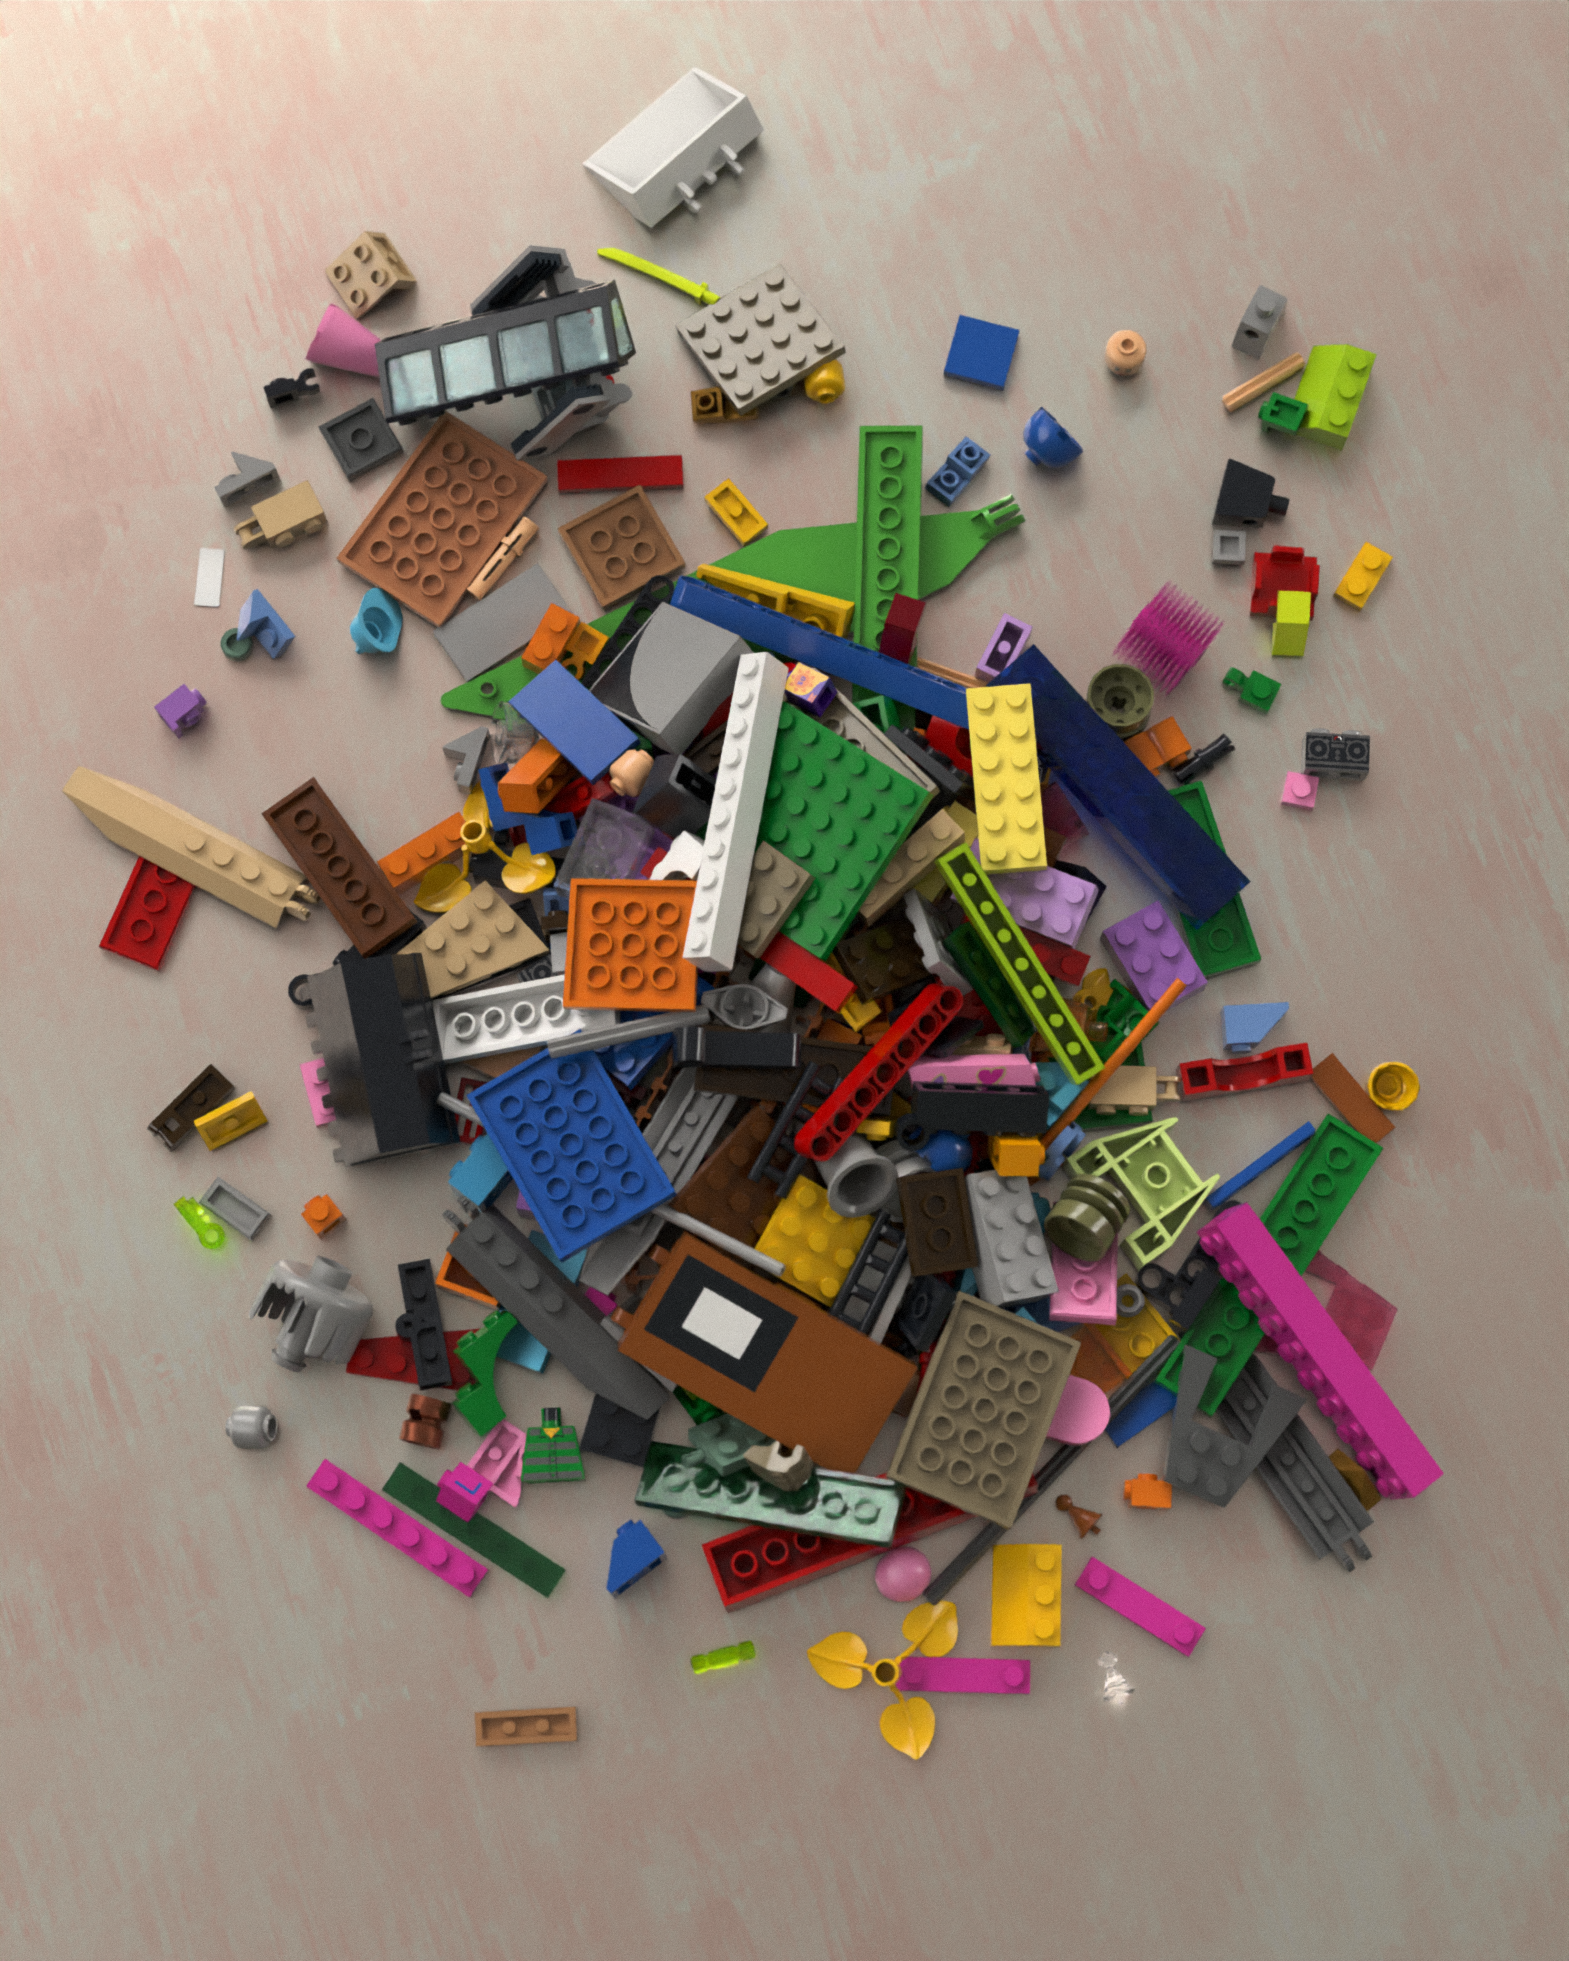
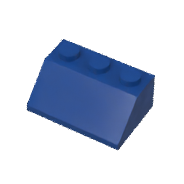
M631 1519L615 1531L618 1537L613 1540L606 1588L614 1599L668 1559L664 1550L641 1520L634 1523Z

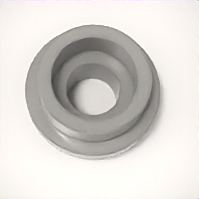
M1131 1284L1118 1287L1116 1313L1126 1318L1138 1315L1143 1309L1145 1302L1142 1291ZM1122 1297H1132L1134 1301L1133 1306L1125 1307L1122 1304Z

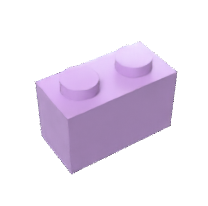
M1004 613L976 667L974 677L991 683L992 687L1005 686L1031 636L1033 627Z

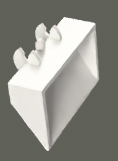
M694 67L586 160L583 166L636 219L652 228L680 203L691 212L697 213L701 206L691 198L695 195L693 191L705 181L713 184L717 180L714 173L722 166L736 176L742 174L744 168L734 161L738 157L736 154L757 137L764 128L746 95Z

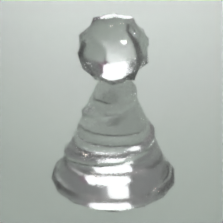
M1110 1651L1104 1652L1098 1659L1100 1666L1106 1669L1103 1700L1112 1701L1117 1699L1118 1704L1122 1705L1125 1703L1123 1697L1132 1694L1135 1689L1127 1683L1125 1678L1114 1667L1117 1663L1116 1655Z

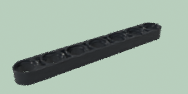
M657 575L647 582L581 682L585 688L592 687L602 675L599 669L601 664L605 661H613L622 651L617 646L618 638L622 635L633 637L643 626L634 619L637 610L647 609L653 614L662 602L670 604L674 593V585L668 577ZM656 583H665L669 587V594L665 598L658 599L652 595L651 589Z

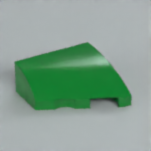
M1116 979L1110 983L1109 987L1113 992L1107 1005H1100L1096 1014V1022L1090 1027L1087 1037L1093 1049L1106 1062L1149 1012ZM1159 1021L1156 1022V1024L1151 1028V1030L1146 1034V1036L1141 1040V1042H1142V1041L1152 1032V1030L1160 1023Z

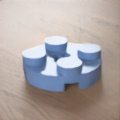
M1074 1121L1060 1133L1045 1151L1044 1164L1039 1165L1038 1177L1040 1179L1044 1178L1049 1181L1066 1159L1063 1154L1067 1158L1070 1157L1086 1136L1082 1132L1083 1128Z

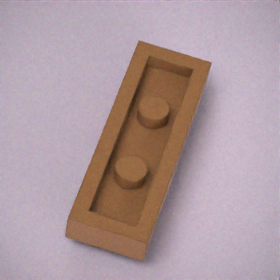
M576 1707L475 1712L476 1747L577 1741Z

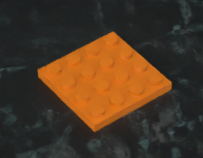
M571 878L563 1008L567 1010L696 1012L698 967L685 960L683 953L697 881Z

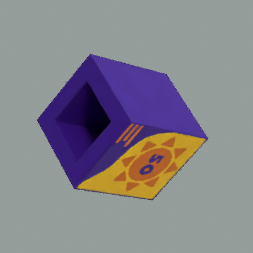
M798 662L795 668L787 674L784 694L790 703L821 717L838 691L830 677Z

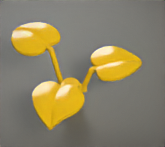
M480 779L474 786L472 793L469 794L462 813L466 821L460 830V835L465 842V845L461 848L464 852L463 872L461 873L454 864L441 863L436 865L424 876V880H422L418 894L413 902L417 907L425 911L446 913L472 891L470 884L464 880L469 875L470 852L481 854L491 849L503 861L507 862L508 864L502 870V880L510 891L517 894L532 893L551 883L556 876L555 864L547 852L532 855L528 843L517 845L512 853V857L507 856L495 845L489 833L490 827L493 828V825L489 818V810Z
M939 1601L936 1605L927 1602L915 1607L908 1613L903 1621L902 1633L905 1638L914 1643L895 1659H881L874 1666L864 1663L868 1654L865 1643L858 1635L844 1631L829 1635L807 1650L808 1658L815 1671L832 1686L842 1689L858 1686L863 1678L862 1669L872 1672V1677L877 1684L889 1686L890 1691L894 1693L900 1704H891L885 1708L880 1718V1730L884 1739L892 1747L913 1759H919L931 1744L935 1732V1714L931 1705L922 1697H913L905 1702L903 1695L896 1686L902 1675L900 1663L918 1647L928 1657L944 1656L952 1650L958 1637L957 1607L953 1602Z

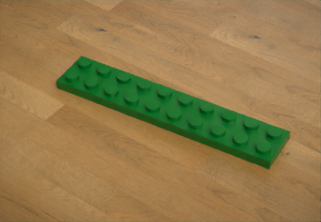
M1330 1114L1326 1115L1260 1217V1221L1301 1277L1383 1150V1147ZM1223 1276L1155 1380L1156 1384L1177 1396L1179 1388L1177 1385L1179 1373L1182 1370L1183 1348L1185 1345L1217 1358V1362L1196 1408L1209 1418L1212 1417L1265 1334L1258 1324L1260 1319L1252 1309H1248L1241 1302L1238 1296L1240 1292L1233 1282H1228Z

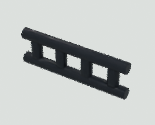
M809 1061L746 1177L758 1184L762 1176H765L779 1184L774 1194L786 1200L808 1159L797 1153L794 1139L785 1135L794 1117L807 1123L815 1114L801 1106L810 1088L826 1097L822 1103L823 1105L844 1081L836 1077L833 1085H830L818 1078L817 1074L821 1066L812 1061ZM817 1138L814 1140L812 1144V1150L817 1142ZM778 1146L794 1155L785 1173L769 1164Z
M879 1209L829 1311L830 1315L869 1336L908 1257L905 1232L887 1224L891 1214ZM881 1236L899 1244L890 1262L872 1254ZM866 1265L884 1274L876 1292L858 1284ZM851 1296L869 1304L861 1322L843 1313Z

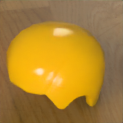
M1385 1062L1379 1064L1370 1073L1367 1089L1370 1099L1378 1107L1395 1111L1404 1110L1416 1101L1420 1085L1417 1074L1406 1064Z

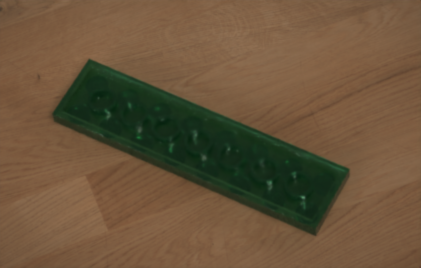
M652 1441L634 1498L637 1506L891 1549L907 1487L889 1479L812 1467L811 1476L800 1486L798 1491H784L754 1473L750 1466L724 1477L714 1467L704 1462L686 1469L682 1463V1456L697 1451V1448Z

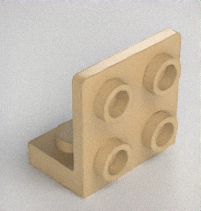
M364 231L325 270V273L356 318H362L392 288L410 290L418 282L387 235L379 232Z

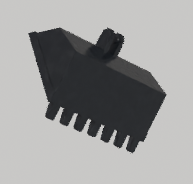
M422 953L389 954L340 963L321 973L308 976L309 985L301 988L300 994L302 1001L312 999L314 1012L306 1015V1023L308 1028L317 1026L320 1038L311 1042L312 1053L314 1055L323 1053L325 1066L316 1070L319 1082L328 1080L331 1093L322 1096V1102L325 1109L334 1107L336 1120L329 1122L327 1127L330 1136L339 1134L342 1146L333 1150L334 1161L336 1163L345 1161L347 1168L461 1143L455 1113L437 1104V1099L442 1092L450 1096L451 1094Z

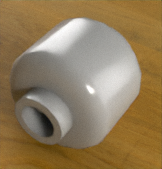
M239 1406L226 1421V1434L231 1437L232 1443L240 1449L266 1448L277 1435V1419L265 1406Z

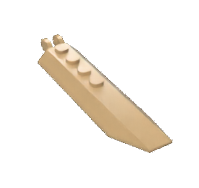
M81 766L77 767L62 789V792L110 841L274 928H277L285 912L305 921L310 917L309 909L293 901L295 896L315 905L321 899L316 891L306 885H302L308 880L303 873L144 789Z

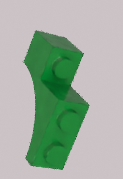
M496 1310L482 1321L484 1326L475 1334L473 1331H470L457 1341L459 1347L453 1351L476 1383L473 1385L468 1383L455 1393L457 1398L451 1404L472 1431L480 1437L507 1416L498 1402L493 1381L494 1363L498 1349L509 1331L518 1323L514 1316L506 1310L502 1312Z

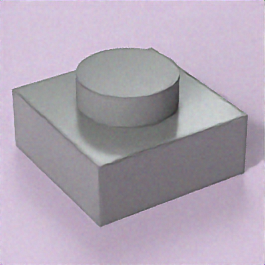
M1214 530L1212 564L1244 565L1246 531Z

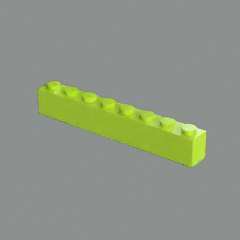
M960 844L936 859L934 863L1070 1083L1079 1085L1103 1070L1105 1066L968 844Z

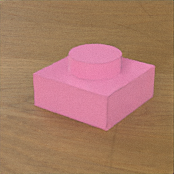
M1288 771L1281 805L1312 811L1319 777Z

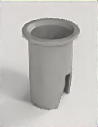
M839 1114L834 1118L836 1125L839 1121ZM798 1120L794 1130L795 1136L805 1125ZM857 1129L830 1159L823 1162L813 1160L818 1172L828 1186L826 1196L829 1205L840 1216L853 1218L872 1213L888 1202L897 1189L896 1178L899 1175L896 1166L887 1157L879 1156L871 1142L866 1139L865 1133H857ZM818 1141L816 1142L813 1151L816 1149Z

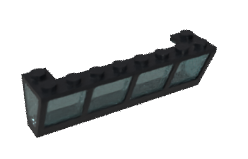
M615 279L386 337L375 344L385 419L387 424L398 422L399 426L414 423L417 421V417L427 415L428 419L446 414V409L454 407L456 412L465 411L473 408L475 402L483 400L485 405L497 403L503 400V395L513 393L514 398L522 397L532 393V388L542 386L543 391L561 386L560 381L571 379L572 383H579L590 379V374L601 372L602 376L611 375L619 372L620 367L628 365V360L636 354Z

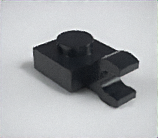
M308 368L303 370L296 381H294V378H278L271 381L270 385L263 386L270 408L299 401L300 396L319 393L318 383L313 385L306 384L308 379L316 377L314 369Z

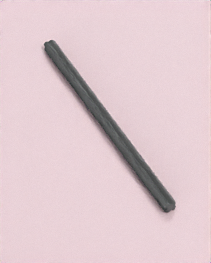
M1169 1335L1108 1399L1110 1417L1107 1426L1165 1366L1180 1343L1175 1336ZM1091 1442L1081 1446L1065 1444L1034 1476L1039 1493L1022 1499L1014 1523ZM990 1522L926 1588L922 1594L923 1597L930 1604L936 1605L1008 1529Z

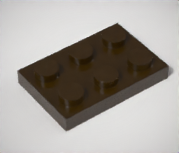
M908 917L841 941L832 950L847 979L858 987L855 993L862 1005L938 976L936 973L931 974L926 969L922 961V957L925 956L924 951L914 938L916 929Z
M963 1168L896 1178L911 1276L915 1277L978 1267Z

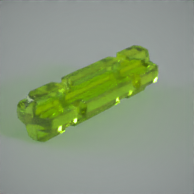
M748 1640L738 1643L739 1646L736 1647L730 1645L709 1651L707 1655L702 1653L692 1656L690 1662L693 1672L699 1674L708 1671L707 1668L717 1669L738 1663L740 1659H743V1661L752 1659L756 1656L753 1642Z

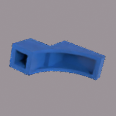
M507 763L478 769L481 787L484 791L489 818L494 832L524 824L526 839L532 855L581 843L573 812L557 813L542 809L539 813L504 812L502 800L498 795V782L510 771Z

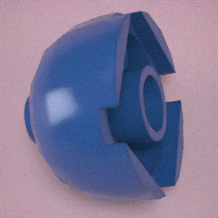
M1040 407L1027 421L1023 430V440L1028 447L1025 454L1036 466L1042 462L1049 468L1058 469L1073 462L1083 452L1078 442L1043 407Z
M919 1125L908 1139H916L920 1135L922 1127ZM938 1130V1133L930 1134L928 1143L923 1148L916 1150V1152L922 1158L926 1156L933 1163L930 1167L935 1172L963 1168L965 1173L973 1158V1147L968 1140L971 1134L958 1135L952 1133L951 1130Z

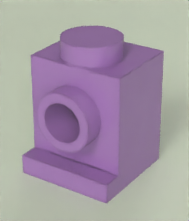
M183 684L154 708L160 718L179 739L183 736L181 731L183 727H191L201 718V713L204 712L203 706L207 704V701L196 688L190 691Z

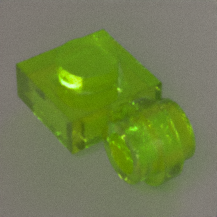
M183 1195L173 1203L198 1234L199 1241L204 1247L215 1249L223 1243L225 1239L223 1228L217 1223H205L200 1216L205 1211L194 1197L187 1200ZM208 1230H215L218 1233V1238L215 1241L210 1242L205 1238Z

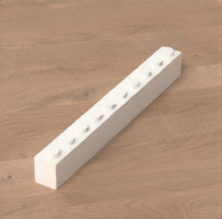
M768 652L740 655L683 953L685 960L705 972L732 971L789 669Z

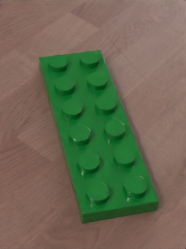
M1202 780L1141 798L1140 803L1190 954L1204 977L1208 978L1260 962L1261 956Z

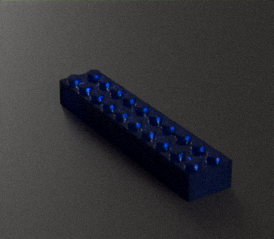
M1033 644L991 680L986 687L1031 684L1037 755L1196 930L1200 929L1244 890L1251 881Z

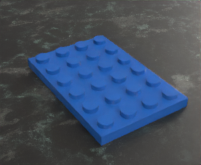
M579 1029L572 1034L581 1033L582 1030ZM546 1048L466 1095L561 1263L677 1196L673 1186L593 1050L551 1058L549 1050Z

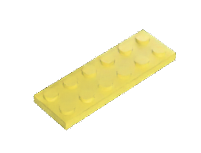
M1031 684L966 689L981 867L986 875L1047 870Z

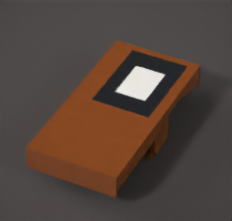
M686 1230L677 1239L671 1251L662 1248L654 1242L647 1256L661 1264L662 1267L634 1314H631L617 1305L610 1317L615 1323L625 1328L624 1334L618 1340V1351L788 1448L794 1450L796 1445L804 1446L813 1462L851 1482L918 1368L915 1361L907 1359L821 1309L822 1306L776 1280L775 1283H772L747 1269Z

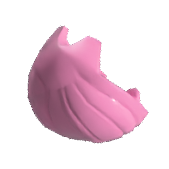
M908 1546L898 1547L889 1551L880 1559L875 1571V1581L879 1591L885 1597L898 1602L911 1601L920 1596L929 1585L932 1572L931 1566L925 1554L918 1549Z

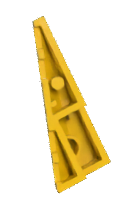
M704 563L698 566L696 577L707 580L715 587L847 639L850 633L855 610L854 602Z

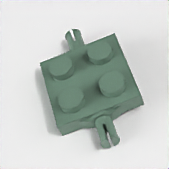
M726 1413L688 1429V1439L697 1448V1451L683 1455L682 1463L686 1469H689L704 1462L714 1467L724 1477L749 1466L743 1455L752 1445L769 1447L776 1440Z

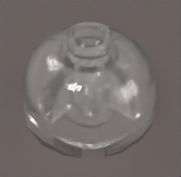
M499 701L497 703L491 724H497L495 734H490L492 758L498 764H517L540 739L544 738L511 707L508 701Z

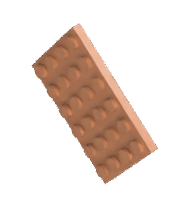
M446 410V414L438 418L336 558L338 563L375 587L383 589L393 599L436 627H441L448 620L466 595L469 585L502 545L501 540L504 536L508 537L548 481L547 475L523 460L517 461L514 454Z

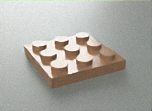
M641 485L557 528L559 535L603 611L643 590L652 577L657 575L667 577L686 567L683 557Z

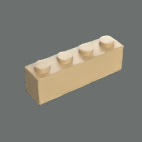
M943 809L901 845L857 912V915L867 927L871 926L897 903L905 893L914 888L937 867L934 863L936 859L965 842V832Z

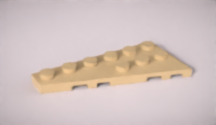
M485 880L397 954L422 953L430 997L432 999L489 978L492 974L509 967L519 966L522 962L536 956L546 955L549 953V949Z

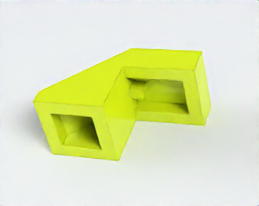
M1278 591L1276 623H1273L1271 655L1304 656L1310 619L1311 592Z

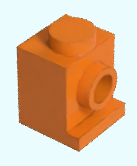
M327 1194L322 1198L320 1195L312 1198L305 1204V1211L301 1213L302 1217L321 1240L347 1220Z
M1141 1473L1138 1474V1479L1124 1480L1123 1500H1129L1128 1508L1171 1509L1172 1484L1158 1480V1475Z

